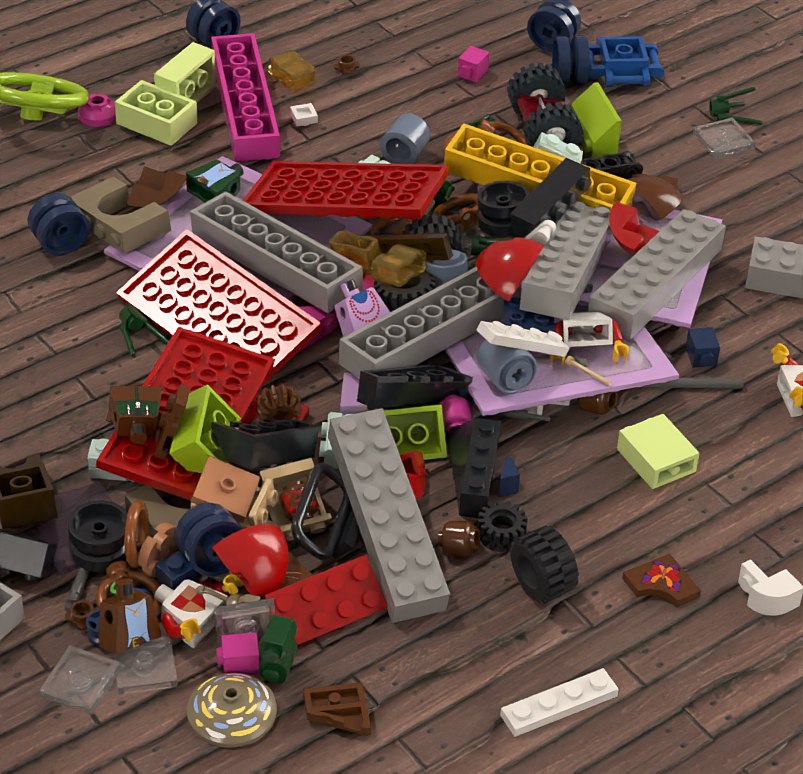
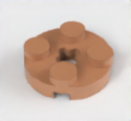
M169 522L158 525L155 528L158 533L153 538L148 536L139 552L138 565L143 568L140 571L156 578L155 563L180 551L175 543L176 526Z

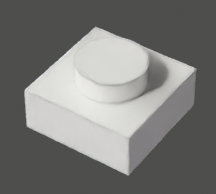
M312 103L290 107V115L296 127L318 123V115Z

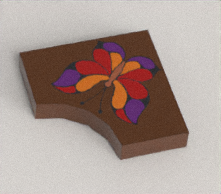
M670 553L623 572L622 579L637 597L646 595L659 596L669 600L677 607L699 598L701 590Z

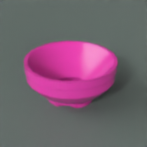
M92 94L89 96L88 102L78 108V117L82 123L88 126L103 127L110 125L116 121L115 102L104 94Z

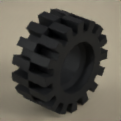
M497 501L496 506L492 502L488 504V508L484 506L481 512H479L477 526L480 531L482 545L487 546L489 544V549L493 551L495 547H498V552H503V548H507L509 552L512 541L527 533L528 518L527 515L525 516V511L523 509L519 510V506L516 504L511 507V502L506 501V505H502V501ZM505 524L510 526L511 528L500 529L493 525Z

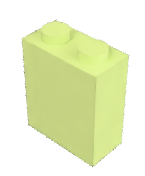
M664 414L648 418L643 422L627 426L619 431L617 450L652 489L696 472L699 452Z

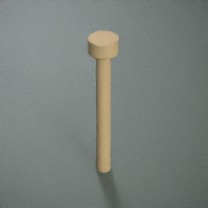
M572 356L566 358L565 365L568 367L574 366L608 386L612 384L608 379L575 362V358Z

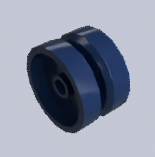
M197 0L190 8L186 18V29L189 35L211 49V37L237 35L241 24L238 10L222 0Z
M544 0L528 20L527 31L530 39L536 46L542 50L552 52L554 37L567 36L571 41L581 28V17L574 4L568 0Z
M575 35L571 43L567 36H555L553 39L552 69L555 68L563 84H567L570 77L575 84L587 83L590 52L586 35Z
M53 193L38 200L30 209L27 218L28 227L46 252L52 255H66L75 251L85 242L90 231L87 217L73 199L64 193Z
M208 502L196 505L183 515L175 530V543L194 570L204 576L215 577L228 573L229 569L212 547L243 528L226 508L220 504Z

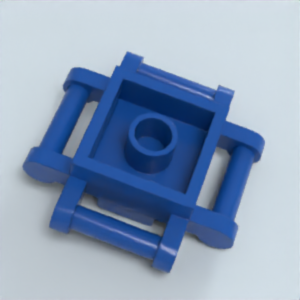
M642 36L597 37L596 44H589L590 70L588 78L597 79L599 76H604L606 87H613V84H642V86H649L650 75L656 79L664 75V69L660 65L657 56V46L652 43L644 44ZM594 55L600 56L602 65H596Z

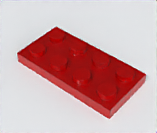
M367 554L263 596V601L266 604L270 618L273 615L294 619L298 629L295 637L297 645L388 608Z

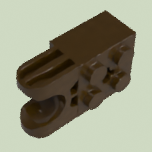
M39 453L26 456V462L19 467L4 468L0 466V523L2 529H15L25 524L43 523L50 519L58 518L54 490Z

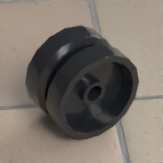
M496 181L481 187L477 192L479 209L478 227L482 232L491 236L511 237V213L529 195V190L524 185L512 181Z
M98 500L79 505L71 512L68 519L69 551L71 559L77 566L88 571L104 572L112 563L126 561L124 535L128 513L123 507L114 502Z

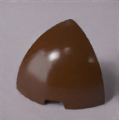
M144 166L138 184L134 182L126 205L143 208L153 202L159 205L163 204L179 192L187 176L171 170L166 174Z
M635 176L626 179L637 183L633 203L642 201L654 220L665 218L683 200L682 194L672 184L661 178Z

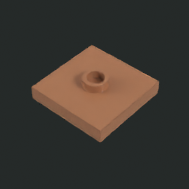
M209 456L191 502L197 505L208 502L220 504L231 513L235 520L243 523L260 476Z

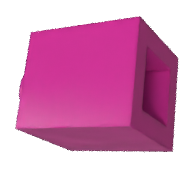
M470 46L458 58L457 76L477 82L489 70L490 52Z
M257 633L221 635L222 647L216 648L217 665H223L224 673L259 674Z

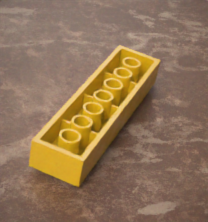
M463 123L445 149L443 165L449 166L450 174L484 186L496 181L517 182L524 185L530 194L565 158ZM589 167L590 179L592 181L591 186L576 202H582L586 206L595 208L606 207L609 211H611L615 202L632 206L637 183Z

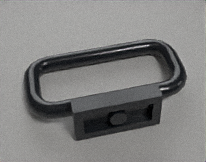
M319 463L311 470L291 525L295 541L319 560H327L331 557L336 559L353 549L360 531L341 473L327 463ZM322 474L328 476L343 491V499L324 549L310 540L304 534L302 528Z

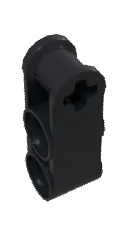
M630 151L583 159L580 163L623 179L631 178L632 174H642L643 166L634 160V155Z

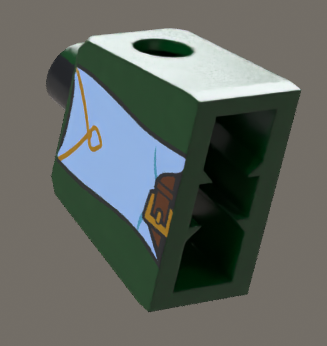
M214 160L186 172L187 192L204 203L225 191L236 196L240 192V177L244 174L243 168L238 163L229 167L219 160Z

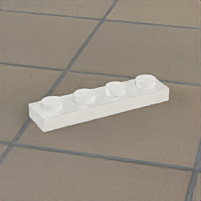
M481 321L477 328V331L490 344L563 357L566 356L569 347L562 341L563 338L552 331L543 333L535 328L527 330L515 324L506 326L498 321H493L492 323Z
M602 668L502 707L500 716L514 737L615 698L618 696L619 689L605 669Z

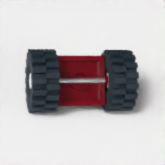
M531 63L527 69L524 66L521 67V72H515L513 74L514 79L510 78L508 82L510 86H507V92L513 110L520 118H524L526 126H523V131L528 146L533 147L541 132L547 135H556L560 141L566 144L572 143L580 147L578 142L582 143L584 132L575 111L572 108L570 109L568 105H562L561 103L565 102L564 94H566V90L555 68L552 69L551 65L548 64L544 67L543 63H538V66H534V63Z

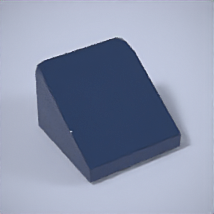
M510 456L506 457L501 474L500 497L516 494L519 490L520 473Z

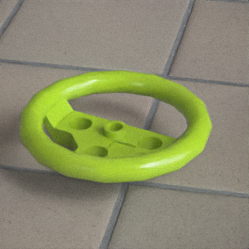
M0 72V103L21 107L20 117L24 119L42 120L43 111L64 114L70 108L85 105L89 100V92L85 88L64 79L30 73ZM3 86L31 87L29 91H19ZM54 91L64 93L65 95H53Z

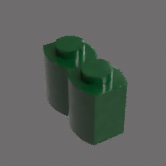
M278 615L271 617L258 648L262 658L259 664V672L263 679L270 682H285L298 651L295 641L298 629L294 619Z

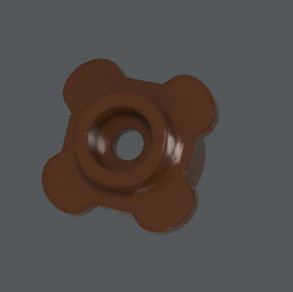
M342 55L338 58V63L334 64V69L340 70L344 74H351L355 68H359L360 64L356 62L354 56Z
M80 600L72 604L70 611L65 614V619L67 622L75 623L78 629L85 630L87 629L86 618L90 613L98 609H94L89 601Z

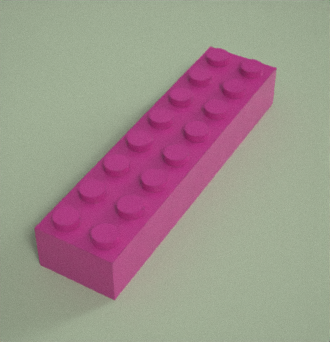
M255 34L211 37L212 49L215 50L216 79L234 161L246 162L249 160L280 158V135Z

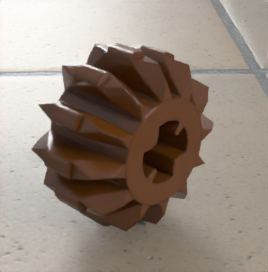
M282 383L279 387H275L272 384L271 389H263L262 394L257 396L258 415L264 422L270 423L272 420H296V417L301 415V397L294 390L293 386L285 387Z

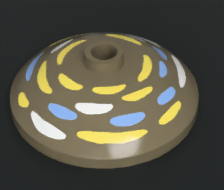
M242 673L219 674L203 681L194 689L187 703V718L194 733L207 743L226 748L242 747L258 741L270 731L277 715V703L271 689L258 678Z

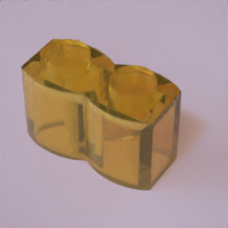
M288 50L269 58L270 74L276 80L281 81L291 92L315 84L316 70L314 66L303 60L301 55L294 50Z
M338 231L329 240L331 250L362 266L363 274L365 275L375 274L384 265L379 242L374 237L358 236L350 231Z
M397 244L387 254H380L373 260L371 265L372 278L397 287L403 286L411 277H416L425 270L426 251Z

